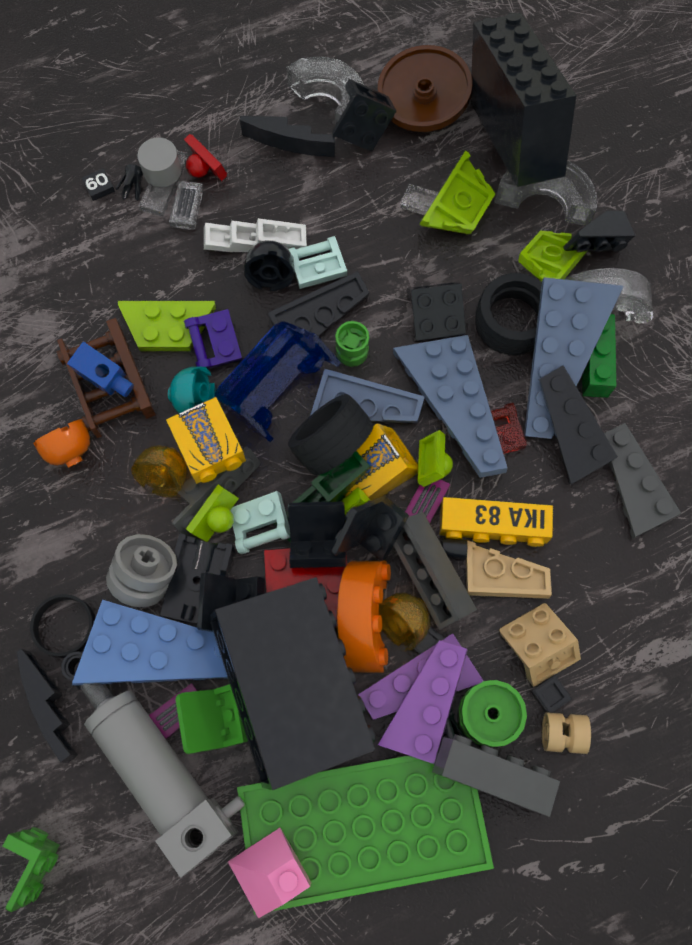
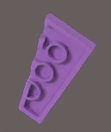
M453 633L442 640L443 642L461 647ZM437 644L358 694L373 720L399 710ZM467 655L456 691L483 682V679Z
M439 640L381 738L379 746L435 764L468 650L466 648Z

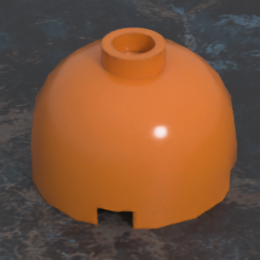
M82 419L68 423L69 428L66 426L60 429L59 427L35 440L33 445L44 461L55 466L66 464L68 468L83 461L81 456L89 448L90 435Z

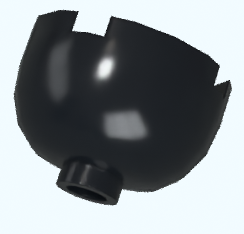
M273 240L258 242L249 250L244 262L245 278L258 289L262 290L263 286L270 287V291H277L287 287L293 280L295 270L294 258L289 249L280 242Z

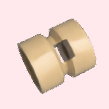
M546 712L542 721V744L544 751L563 752L567 748L569 753L588 754L591 744L589 717L587 715L570 714L568 718H565L561 713Z

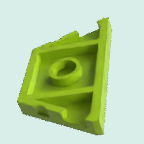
M467 151L463 153L421 220V226L471 234L495 196V192L485 182L480 169L475 170L469 161L471 156Z
M540 230L521 251L518 262L541 282L544 277L565 279L587 251L564 250L563 246L572 237L570 233H554Z
M118 301V306L140 351H191L193 343L189 329L185 328L184 320L211 314V312L214 313L216 310L215 301ZM206 325L199 327L200 334Z

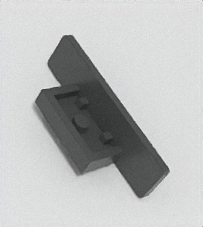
M245 447L243 449L246 461L239 468L219 473L216 478L206 483L200 482L196 484L193 476H191L176 491L189 504L172 521V525L181 534H186L190 537L193 535L186 528L218 484L233 493L257 469L261 462L250 448Z

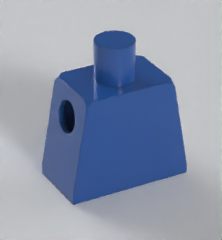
M85 342L81 343L67 363L79 376L110 396L116 391L123 397H127L133 389L134 384L125 379L126 374L120 366Z

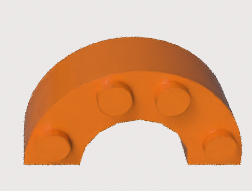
M385 560L350 561L342 574L337 609L338 638L342 640L345 646L346 655L344 659L347 668L350 667L353 672L384 673V665L388 664V650L384 648L385 644L380 635L382 631V617L379 615V603L383 602V589H386L387 581L391 578L390 564H387Z

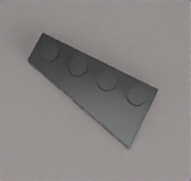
M626 423L605 432L606 438L618 456L608 464L616 480L614 483L624 505L622 508L625 518H628L631 527L630 534L632 539L681 514L680 510Z

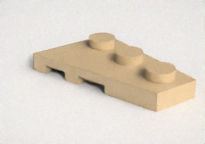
M467 540L466 590L469 595L550 599L552 592L549 568L520 558L514 559L502 555L500 551L491 548L488 550L476 546V543Z

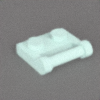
M335 236L327 238V241L298 249H295V247L289 248L294 258V273L300 289L347 276V269ZM330 250V253L299 261L300 258Z
M278 491L234 506L230 510L234 515L232 526L236 538L235 546L240 555L248 553L251 548L280 538L282 540L290 538L289 522L281 493ZM275 522L278 524L275 529L247 538V532Z

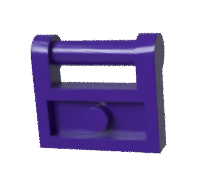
M228 309L184 320L185 328L189 329L197 357L196 367L210 369L242 360ZM204 325L207 327L215 355L214 358L210 359L207 358L199 327Z

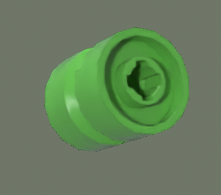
M348 321L341 324L335 335L336 356L346 366H358L368 356L369 331L360 322Z

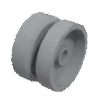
M137 534L126 537L118 544L114 553L112 563L106 575L107 587L116 599L129 606L149 607L155 605L164 597L177 567L176 555L170 546L153 536Z

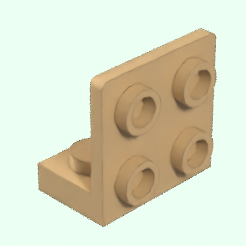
M546 603L500 628L502 637L524 663L527 680L533 687L581 660L578 639Z

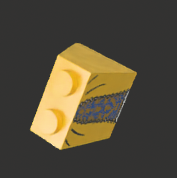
M216 397L166 419L196 484L209 482L216 478L217 474L226 470L233 471L246 461L243 450Z
M378 423L373 426L367 440L357 449V452L371 468L345 496H348L359 487L370 500H375L418 474V463L393 428Z

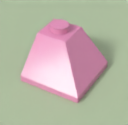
M281 827L228 861L258 918L284 905L311 886L307 873Z

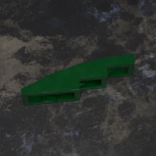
M356 451L337 467L316 477L311 482L312 486L293 503L339 502L371 467ZM287 511V512H286V515H287V519H288V522H289V515H288V511Z

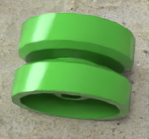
M490 680L483 681L467 690L460 700L457 716L462 732L474 744L498 747L506 746L519 737L525 727L527 712L525 702L516 689L508 683ZM488 710H495L494 719L489 718Z

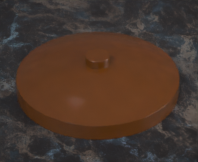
M435 45L415 46L398 53L385 65L378 80V92L389 96L397 110L391 120L394 124L410 131H435L456 121L467 109L472 95V76L465 61L455 52Z

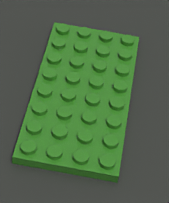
M412 756L322 771L275 790L262 788L261 783L237 787L238 796L245 803L244 807L240 809L245 850L281 827L311 881L309 888L273 911L494 869L478 790L433 773L434 764Z

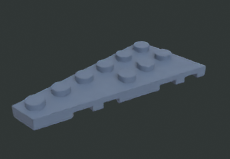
M545 277L542 279L524 436L552 439L554 435L553 424L547 411L538 379L564 365L575 386H577L624 286Z

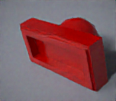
M189 134L184 141L194 154L186 160L187 172L195 178H202L210 169L222 182L227 177V172L222 164L193 135Z

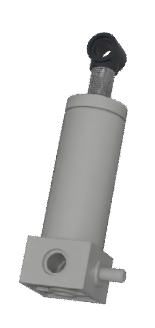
M72 652L63 659L61 671L68 680L73 681L75 666L80 662L82 652ZM105 684L76 685L78 690L82 689L85 696L96 709L84 723L85 727L161 835L155 842L177 874L182 878L238 833L230 818L244 807V801L241 797L237 796L222 808L215 798L208 799L132 691H126L113 696ZM195 829H199L203 834L201 844L197 843L194 839Z

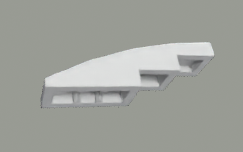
M258 218L256 224L231 221L230 226L205 223L204 250L249 252L254 245L265 240L280 242L288 249L293 247L298 249L307 246L306 225Z

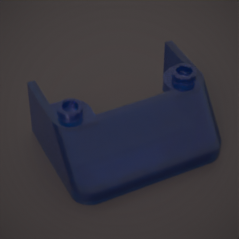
M282 321L274 325L221 383L215 392V397L251 430L271 442L274 438L266 431L272 419V412L268 408L301 372L306 374L315 373L320 370L324 361L337 367L341 362L316 334Z

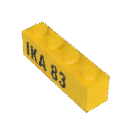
M443 497L441 502L439 535L446 536V539L462 540V537L473 538L474 542L486 543L489 542V539L500 540V543L505 545L527 542L528 546L541 547L552 538V505Z

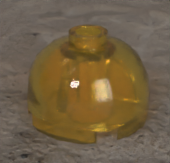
M162 445L151 446L142 451L131 468L132 475L139 485L144 488L147 484L155 488L151 493L163 497L176 496L178 491L180 492L183 488L188 474L186 462L179 452L173 447Z
M401 592L390 595L382 603H379L382 631L395 645L399 646L403 643L408 646L405 650L410 651L415 649L427 636L430 628V617L424 601L413 595Z

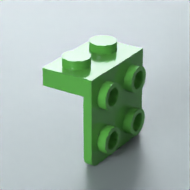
M230 684L213 690L185 692L176 696L183 750L186 754L226 748L248 742Z
M32 827L31 830L27 829L8 834L2 846L29 860L5 909L9 912L18 910L37 900L44 886L41 881L45 873H49L57 862L59 855L56 852L60 845L48 839V833L39 828Z

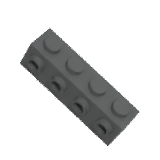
M421 512L408 517L394 547L438 629L441 630L476 611L477 608L425 514Z
M456 734L454 739L443 737L432 770L433 773L550 817L560 781L549 777L551 771L535 765L530 770L523 767L525 761L509 755H507L506 760L497 757L498 750L481 745L480 749L471 746L472 740Z

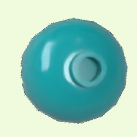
M206 367L185 368L174 376L168 389V399L176 412H184L216 397L215 384L209 383L207 376L212 375Z

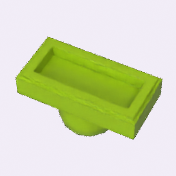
M440 430L419 440L418 483L425 487L447 476L453 467L452 458L445 453V434Z
M218 484L186 529L206 542L209 541L214 532H227L234 522V515L230 510L239 498Z

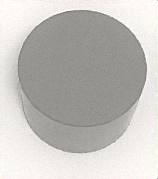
M152 138L140 146L137 157L144 178L149 184L156 187H167L179 179L181 164L176 147L171 141L165 138Z

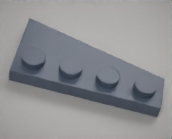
M324 369L311 415L332 399L348 394L360 405L372 422L417 423L425 396Z

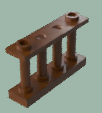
M116 318L106 321L110 330L105 332L106 335L86 342V344L95 350L107 345H111V347L116 345L118 352L109 359L121 368H125L127 373L125 379L134 384L133 391L135 396L131 398L132 401L96 415L93 414L90 402L109 394L99 388L85 393L81 382L84 378L79 376L67 364L80 345L69 349L62 338L57 340L60 350L56 351L61 364H66L85 413V416L81 417L88 432L92 431L97 438L102 437L98 427L99 424L132 411H142L146 419L156 415L123 331Z

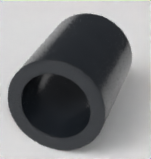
M442 538L441 545L448 558H467V540Z

